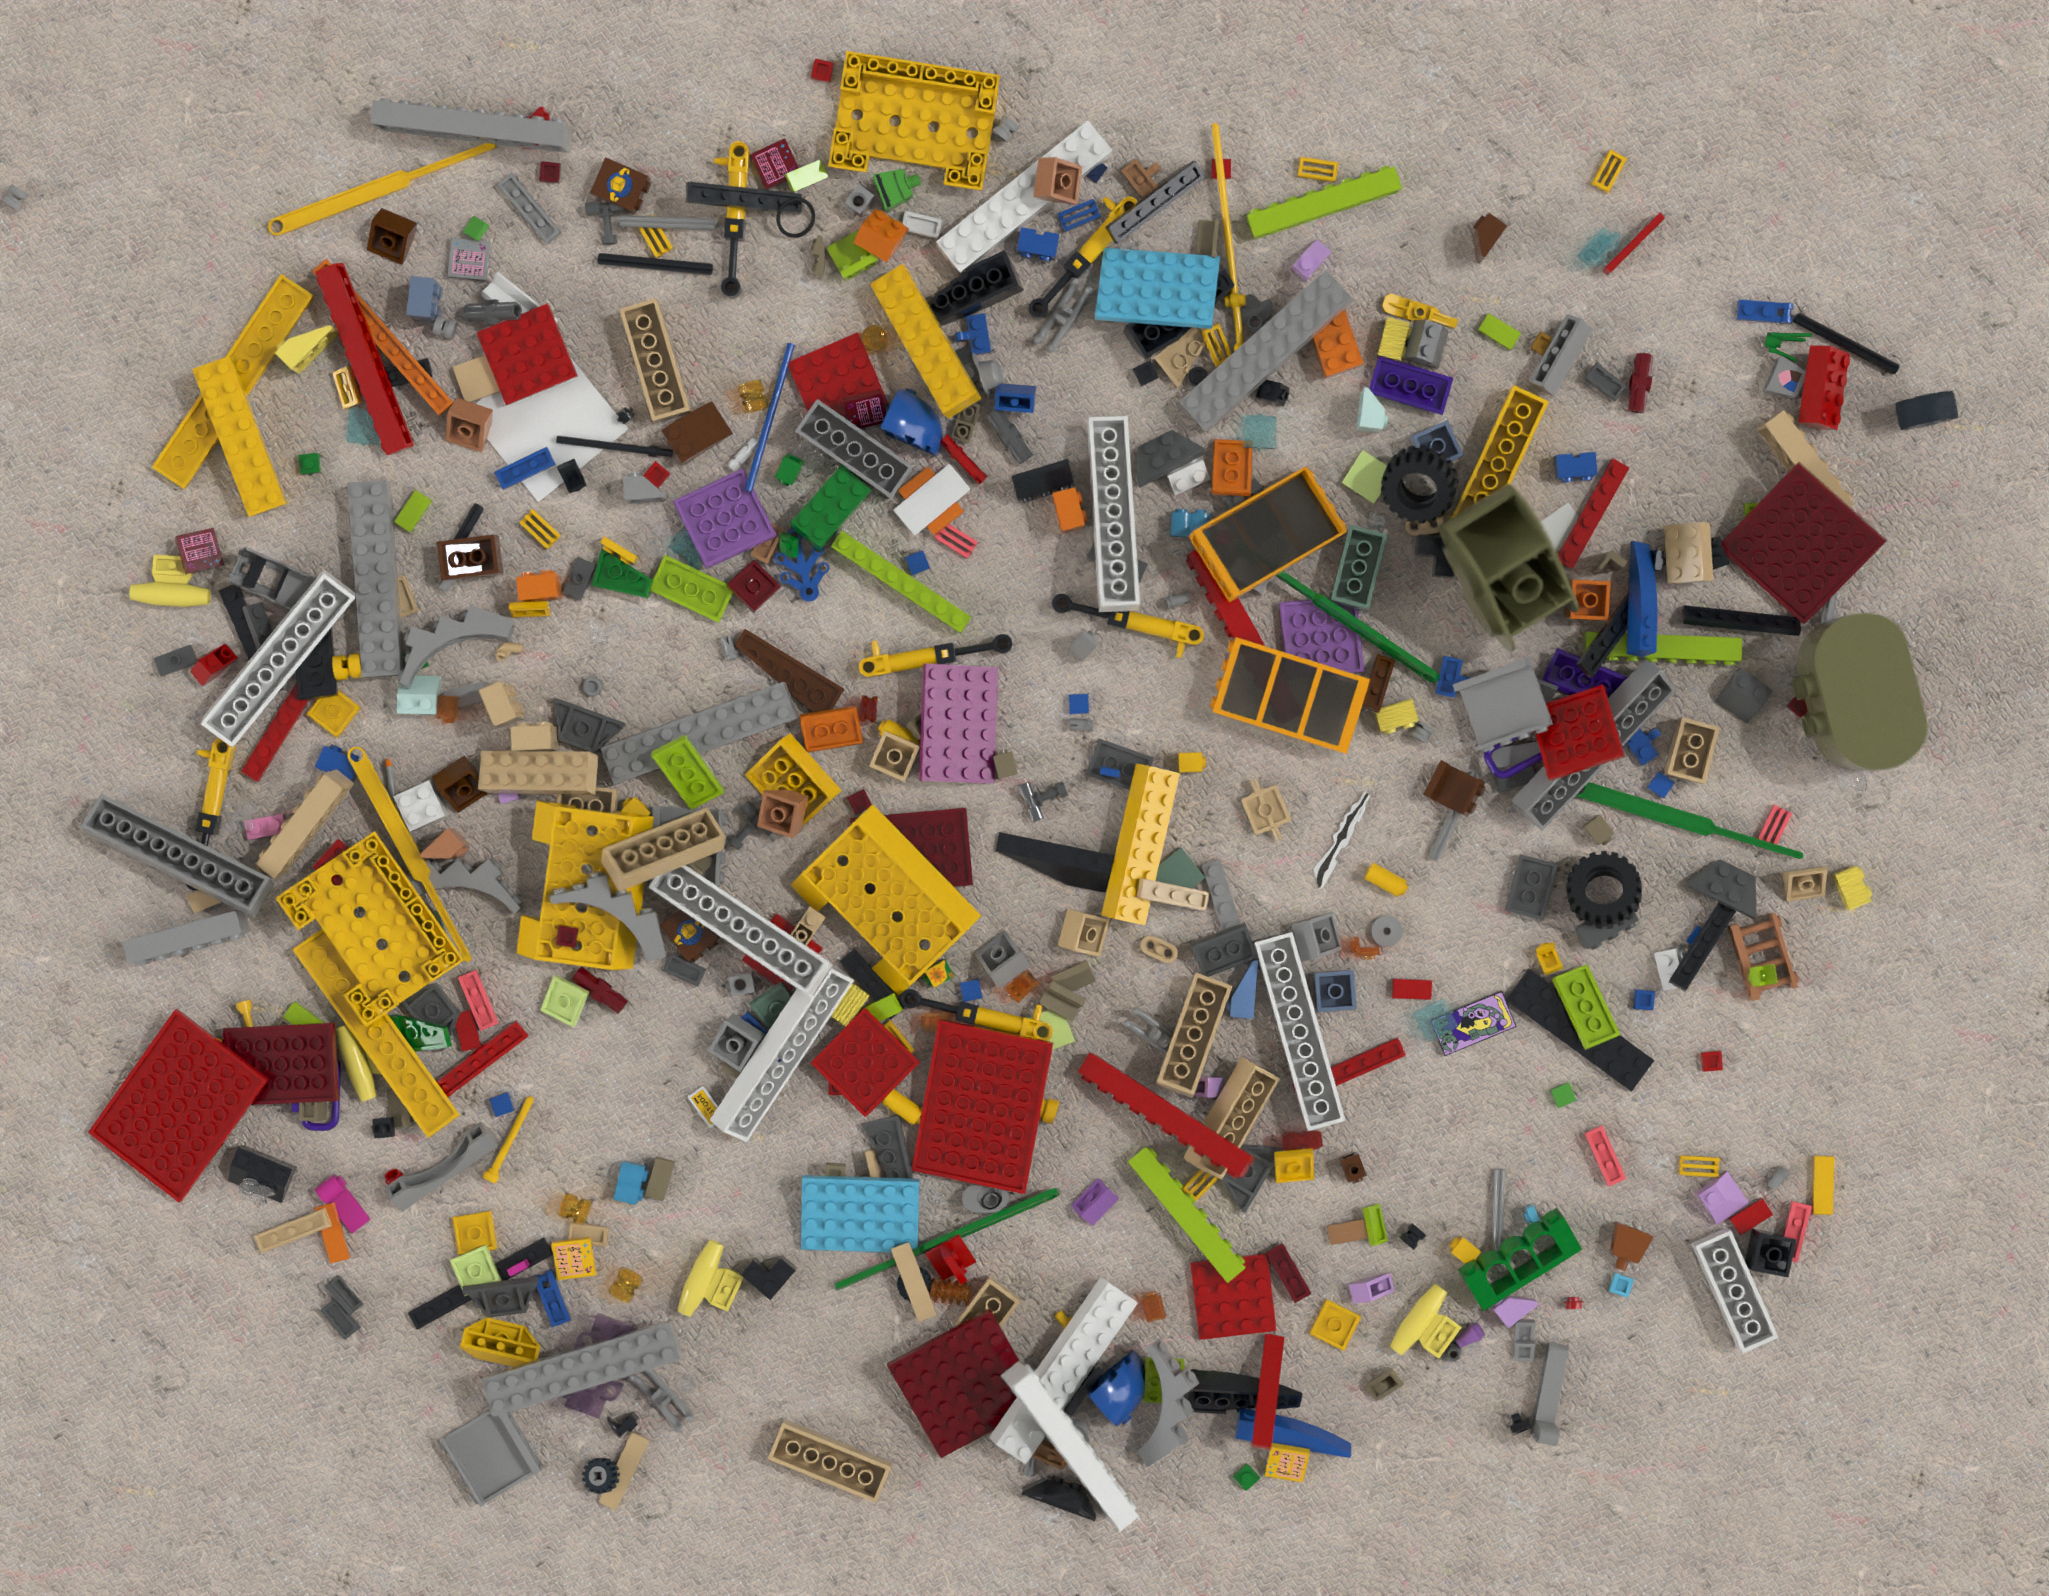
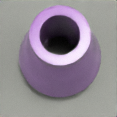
M1477 1322L1471 1323L1455 1340L1459 1347L1462 1348L1482 1340L1485 1333Z

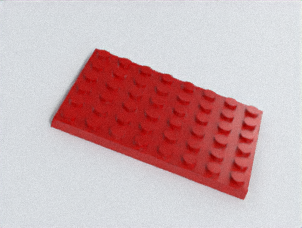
M175 1009L88 1133L173 1199L181 1203L269 1081V1078L179 1009Z
M939 1019L911 1171L1026 1194L1054 1042Z

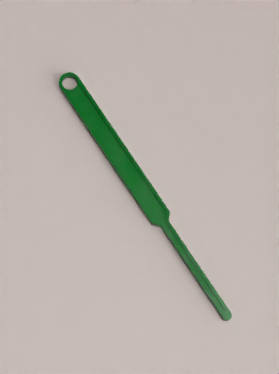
M1239 542L1235 547L1237 551L1255 563L1257 562L1254 556L1258 562L1266 566L1263 562L1264 560L1271 572L1279 569L1265 558L1262 560L1259 554L1253 550L1250 551L1243 543ZM1284 571L1276 575L1277 578L1309 598L1315 606L1431 683L1438 681L1440 675L1435 670L1325 596L1315 593Z
M1591 782L1584 786L1582 793L1576 795L1579 798L1704 836L1715 833L1793 858L1802 859L1804 856L1802 852L1717 827L1712 819Z
M1058 1189L1047 1190L924 1243L920 1247L913 1249L915 1257L926 1254L927 1251L956 1235L964 1238L1048 1202L1060 1195ZM890 1259L835 1283L836 1290H841L896 1266L895 1259Z

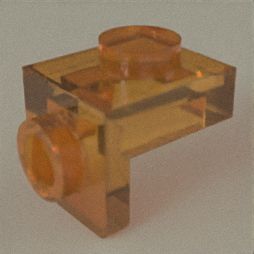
M438 695L437 719H443L442 723H454V719H460V716H458L459 696Z
M1354 936V941H1350L1351 953L1354 952L1356 957L1363 956L1364 960L1375 959V955H1380L1378 946L1360 948L1358 936Z
M1027 969L1005 989L1010 998L1019 1003L1040 983Z

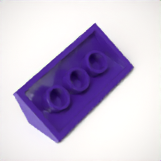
M1379 356L1369 389L1375 396L1443 415L1453 377Z
M1557 648L1548 663L1542 680L1558 686L1557 690L1570 695L1604 685L1607 697L1609 698L1628 676L1601 666L1594 677L1588 678L1576 665L1581 657Z

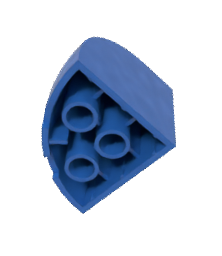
M909 388L905 390L899 389L881 426L883 434L937 456L941 448L940 441L943 439L942 424L937 413L927 402L916 396L917 392Z
M1134 1350L1103 1373L1089 1391V1397L1115 1426L1121 1423L1124 1425L1132 1418L1130 1414L1137 1408L1144 1396L1145 1368Z

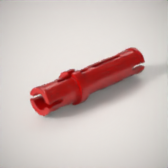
M948 434L940 441V444L951 455L950 457L955 459L978 485L988 477Z

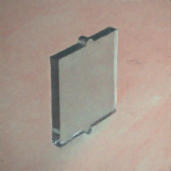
M350 408L347 442L360 443L362 446L365 444L379 445L380 437L374 429V422L367 408Z
M1262 414L1244 415L1243 448H1257L1258 450L1275 449L1276 416H1262Z
M1443 998L1413 1014L1419 1025V1030H1422L1428 1043L1458 1027L1452 1015L1453 1011L1449 1010Z

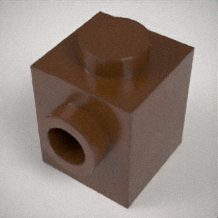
M1357 1152L1339 1158L1348 1182L1352 1181L1355 1184L1363 1181V1177L1367 1176Z

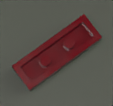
M1283 1242L1266 1251L1294 1303L1309 1296L1311 1292Z

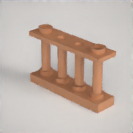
M1768 913V921L1742 928L1738 924L1727 926L1748 998L1751 1001L1761 999L1759 994L1762 991L1788 983L1790 988H1798L1799 978L1796 971L1793 972L1780 929L1782 922L1779 915L1776 916V913ZM1772 928L1775 939L1749 947L1744 945L1743 938H1745V935ZM1778 946L1780 958L1756 965L1750 964L1748 958L1750 954ZM1770 964H1774L1775 967L1784 966L1786 976L1777 978L1778 983L1753 987L1752 983L1749 982L1748 972H1750L1749 968Z

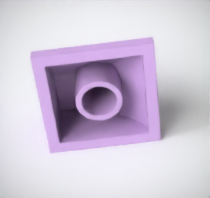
M1727 1171L1695 1192L1716 1225L1749 1204Z

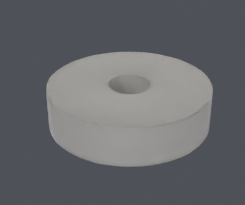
M1392 916L1378 917L1371 926V936L1381 946H1393L1402 937L1401 923ZM1386 927L1390 929V933L1388 935H1385L1383 933V930Z

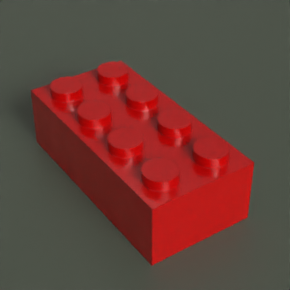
M1810 345L1798 423L1817 430L1838 431V425L1841 422V406L1844 403V387L1847 383V368L1850 364L1849 353L1833 346Z

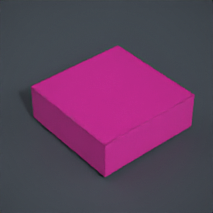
M525 1259L509 1267L507 1272L509 1276H513L528 1268L530 1264Z

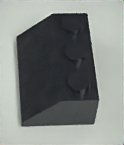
M1068 459L1011 476L1018 502L1023 501V503L1034 501L1035 496L1041 495L1044 498L1052 495V491L1070 489L1071 485H1074Z
M242 1145L238 1147L231 1163L228 1181L283 1203L297 1167Z

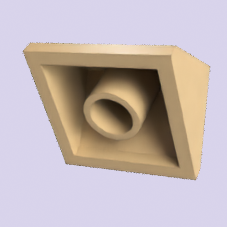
M1818 866L1782 872L1787 902L1825 896L1827 867Z

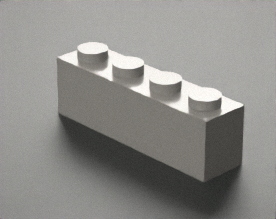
M1567 314L1529 382L1540 392L1555 397L1589 337L1592 328L1581 318Z

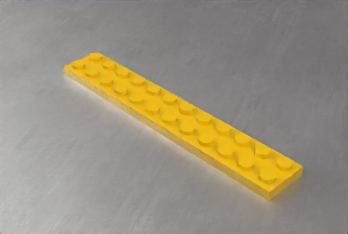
M280 274L226 355V357L231 356L233 358L247 397L275 357V352L278 350L277 346L287 339L315 297L282 274ZM202 394L199 395L152 466L153 469L185 490L219 440Z
M323 929L292 949L428 1139L461 1116L387 1013L367 1027L362 1023L344 997L345 993L360 982Z

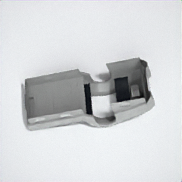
M248 547L238 550L237 560L232 571L228 572L227 575L231 584L259 594L290 610L316 579ZM245 563L250 564L247 573L242 572ZM264 566L282 573L275 590L257 583Z

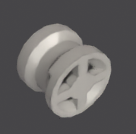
M1418 721L1416 729L1410 735L1427 744L1428 738L1434 733V730Z

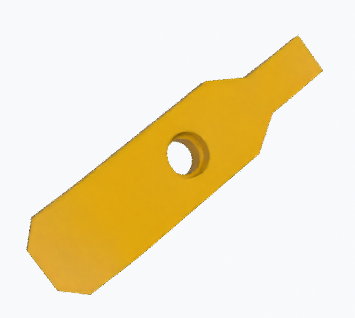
M1392 293L1384 296L1381 305L1384 312L1411 321L1426 319L1454 329L1458 321L1456 318L1441 314L1436 307ZM1417 309L1423 310L1422 316L1417 315Z

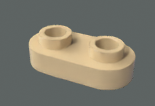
M1437 517L1435 520L1437 526L1435 528L1430 526L1428 520L1425 523H1418V521L1414 520L1413 523L1418 526L1417 530H1412V522L1407 520L1405 522V531L1410 536L1436 534L1439 532V525L1443 524L1444 520L1442 517Z
M1146 936L1141 941V950L1160 961L1171 963L1178 956L1177 948L1174 945L1155 936ZM1149 941L1154 943L1152 949H1148L1146 946ZM1167 949L1171 950L1172 952L1171 956L1166 957L1164 955V952Z

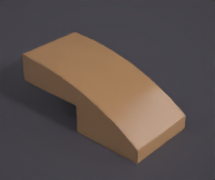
M1365 1218L1327 1226L1331 1245L1368 1238Z

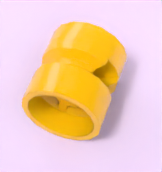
M352 653L348 657L345 655L333 656L332 666L336 681L347 680L349 676L353 679L363 678L360 653Z
M1043 1098L1040 1115L1042 1122L1053 1124L1059 1100L1052 1098L1045 1100Z

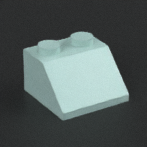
M1364 387L1360 393L1356 431L1380 433L1387 427L1388 415H1385V408L1370 389Z
M415 676L409 689L401 687L399 683L397 714L440 715L441 676Z

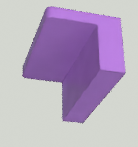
M1097 1178L1071 1206L1085 1221L1093 1226L1119 1198Z

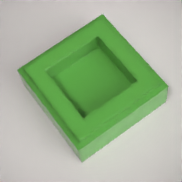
M473 216L463 232L479 242L489 225Z
M1568 1082L1550 1090L1558 1108L1576 1101Z

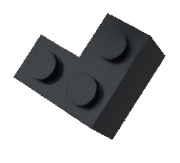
M1419 534L1416 537L1415 556L1434 557L1432 577L1452 579L1454 572L1445 557L1443 548L1446 546L1442 538Z
M783 1255L771 1269L767 1268L755 1257L742 1272L741 1276L771 1300L793 1275L797 1267Z

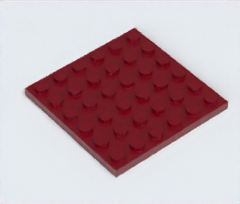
M1798 462L1722 540V545L1726 555L1800 622L1805 624L1887 542V539L1804 465Z
M990 1308L887 1363L888 1369L940 1458L995 1430L1017 1398L1001 1375L1020 1360Z

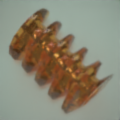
M933 1277L930 1297H933L934 1303L938 1301L939 1297L942 1303H945L948 1298L950 1304L956 1299L957 1305H960L961 1301L964 1300L965 1306L969 1304L971 1283L967 1286L965 1282L960 1286L959 1281L956 1280L954 1285H952L951 1280L948 1279L947 1283L944 1284L943 1278H940L939 1282L936 1283Z

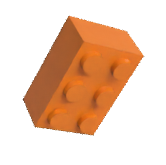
M1345 310L1311 339L1325 379L1361 367L1364 364Z

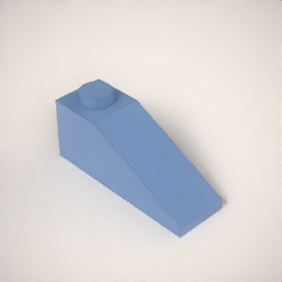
M1252 960L1230 996V1001L1226 1003V1012H1229L1230 1017L1250 1019L1254 1017L1258 960Z

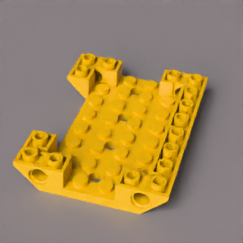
M846 51L840 87V102L836 127L833 131L828 167L867 173L870 158L946 169L944 185L982 191L997 105L1000 75ZM854 111H861L863 117L860 120H854L852 118ZM892 117H899L901 124L899 126H892L890 124ZM935 122L940 128L937 132H931L928 126ZM971 128L976 129L978 135L975 138H969L967 131Z
M537 800L532 839L550 845L540 917L521 915L516 953L534 960L609 970L633 969L637 938L621 920L599 907L586 904L587 910L584 912H579L576 909L577 903L574 902L551 904L550 893H553L554 889L565 887V890L573 888L572 885L578 883L588 885L587 877L590 876V873L585 874L582 872L581 867L584 864H590L593 868L592 872L601 871L606 873L607 870L601 862L603 848L651 830L654 816L615 811V813L576 808V805ZM590 825L596 826L598 833L593 836L589 835L586 831L587 827ZM607 872L611 893L614 895L618 888ZM645 882L626 889V891L632 892L636 913L640 912L639 910L642 906ZM559 924L579 927L577 940L582 943L581 949L574 950L572 947L556 945Z
M874 804L790 884L817 912L829 902L883 957L872 969L898 996L910 987L982 916ZM840 855H845L848 858L847 865L842 866L838 863ZM867 883L875 885L876 891L869 894L866 892L865 885ZM900 911L903 914L902 921H895L892 917L893 912ZM922 939L929 940V949L925 950L920 947Z
M375 831L276 897V900L297 930L316 919L360 983L345 993L344 997L365 1027L464 961L459 951ZM335 874H339L343 878V883L339 886L334 885L331 881ZM360 906L365 909L364 917L358 918L354 915L356 907ZM379 939H385L388 942L386 949L380 950L377 948L376 943ZM401 971L409 972L410 979L407 982H402L399 979Z

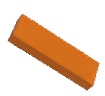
M335 1202L315 1207V1211L326 1208L332 1223L331 1227L321 1230L330 1264L351 1258Z

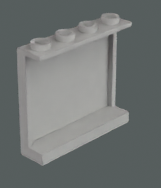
M488 1410L446 1435L441 1440L443 1451L446 1454L449 1453L452 1458L451 1464L456 1471L459 1470L462 1475V1483L465 1487H469L472 1492L471 1497L473 1501L479 1504L480 1507L533 1474L536 1475L544 1468L511 1412L492 1417L491 1410Z

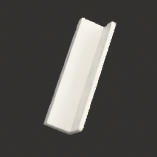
M499 272L495 274L492 283L481 293V296L487 301L497 299L499 302H517L521 305V314L540 306Z

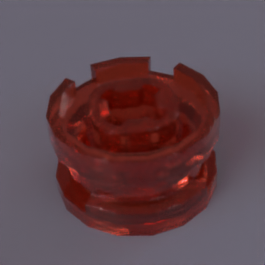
M862 695L860 722L868 720L871 723H876L878 696L869 698L867 695Z

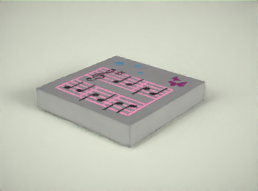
M451 238L448 277L487 281L491 242Z

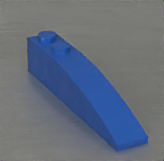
M1631 541L1626 654L1645 657L1656 653L1658 609L1656 578L1649 544Z
M1240 1408L1235 1439L1252 1441L1255 1418L1254 1410ZM1275 1415L1272 1443L1308 1448L1311 1452L1351 1458L1350 1442L1309 1423Z

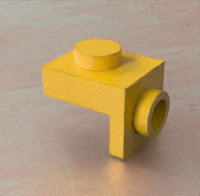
M1545 942L1536 948V957L1545 976L1563 969L1554 942Z

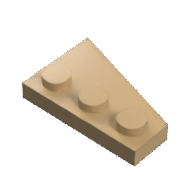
M1192 327L1177 342L1164 348L1153 358L1177 388H1179L1194 361L1206 345L1201 334V330L1205 328Z

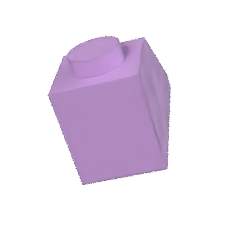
M1316 240L1292 266V270L1304 281H1307L1329 256L1331 251L1320 241Z
M1201 1075L1194 1096L1218 1097L1223 1089L1224 1078Z
M1390 1273L1360 1279L1349 1284L1353 1303L1372 1302L1395 1291Z
M1509 1295L1494 1304L1492 1309L1507 1328H1510L1539 1304L1534 1298Z

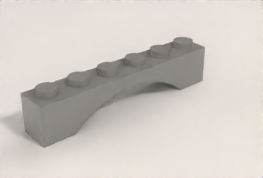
M479 1122L464 1133L457 1148L442 1162L423 1172L400 1176L387 1185L385 1189L390 1201L403 1212L498 1147L494 1134L482 1122Z

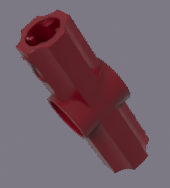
M1636 353L1634 370L1629 382V390H1631L1628 404L1629 412L1645 413L1647 396L1652 384L1651 369L1653 355Z
M582 966L571 979L581 988L589 991V996L600 1003H604L617 1014L623 1010L629 1001L612 989L613 987L600 977L597 978Z

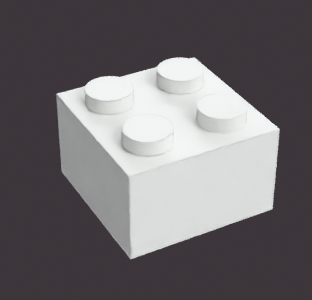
M428 780L393 796L409 832H414L449 816L433 780Z

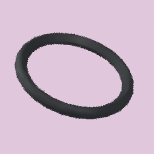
M800 197L786 200L779 207L776 214L777 226L788 237L798 238L804 236L811 230L815 222V210L812 204ZM791 202H803L811 211V222L801 233H788L781 225V212Z

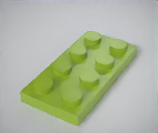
M664 555L651 587L652 592L720 623L733 595L726 587L727 583L667 555Z
M686 734L651 752L653 759L691 810L725 793L723 786Z
M1588 964L1552 979L1585 1050L1621 1035Z

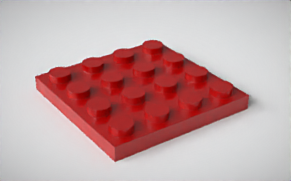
M549 303L522 313L518 320H505L476 332L505 405H510L578 377Z
M858 332L789 361L788 367L807 411L810 410L816 399H818L847 419L843 398L881 389L884 406L889 404Z
M1604 685L1546 703L1553 724L1547 726V731L1537 734L1535 730V735L1549 781L1625 757Z
M865 1007L810 1063L866 1118L920 1061Z
M1267 1253L1241 1256L1245 1261L1243 1264L1245 1269L1228 1283L1209 1260L1190 1262L1199 1340L1277 1331Z

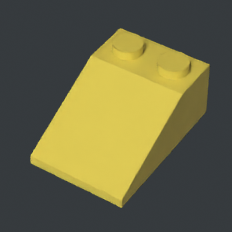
M328 325L292 337L287 341L284 340L277 346L278 350L275 354L290 369L300 374L338 336V330Z

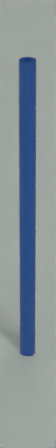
M787 343L746 483L745 491L752 493L788 371V364L791 361L795 344Z

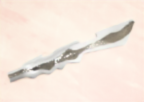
M1363 792L1358 802L1351 806V811L1345 814L1344 821L1340 823V830L1333 835L1335 843L1313 869L1320 889L1323 888L1338 862L1335 858L1340 849L1346 848L1353 834L1356 822L1361 820L1366 808L1365 805L1371 796L1366 792Z

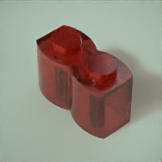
M1305 1129L1301 1132L1286 1131L1281 1134L1284 1151L1300 1150L1303 1148H1313V1150H1316L1323 1146L1322 1134L1318 1129L1311 1131Z

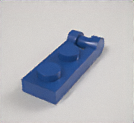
M1739 299L1736 320L1792 324V317L1790 316L1791 310H1793V303ZM1778 310H1783V316H1777Z
M550 1269L543 1275L533 1276H538L536 1287L552 1328L571 1321L553 1270ZM549 1281L551 1286L545 1288L543 1283Z

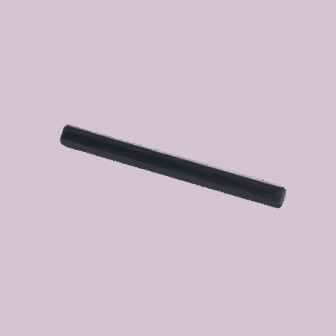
M599 253L597 260L599 265L712 275L713 264L605 253Z
M1802 313L1796 314L1793 322L1891 374H1896L1899 370L1900 365Z

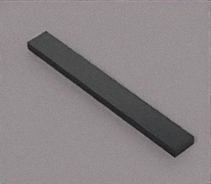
M545 1237L498 1262L495 1266L501 1281L508 1280L517 1275L509 1276L507 1272L509 1267L527 1259L530 1264L528 1268L552 1256L553 1251ZM459 1284L408 1312V1315L418 1330L469 1302L472 1298L469 1295L464 1296Z

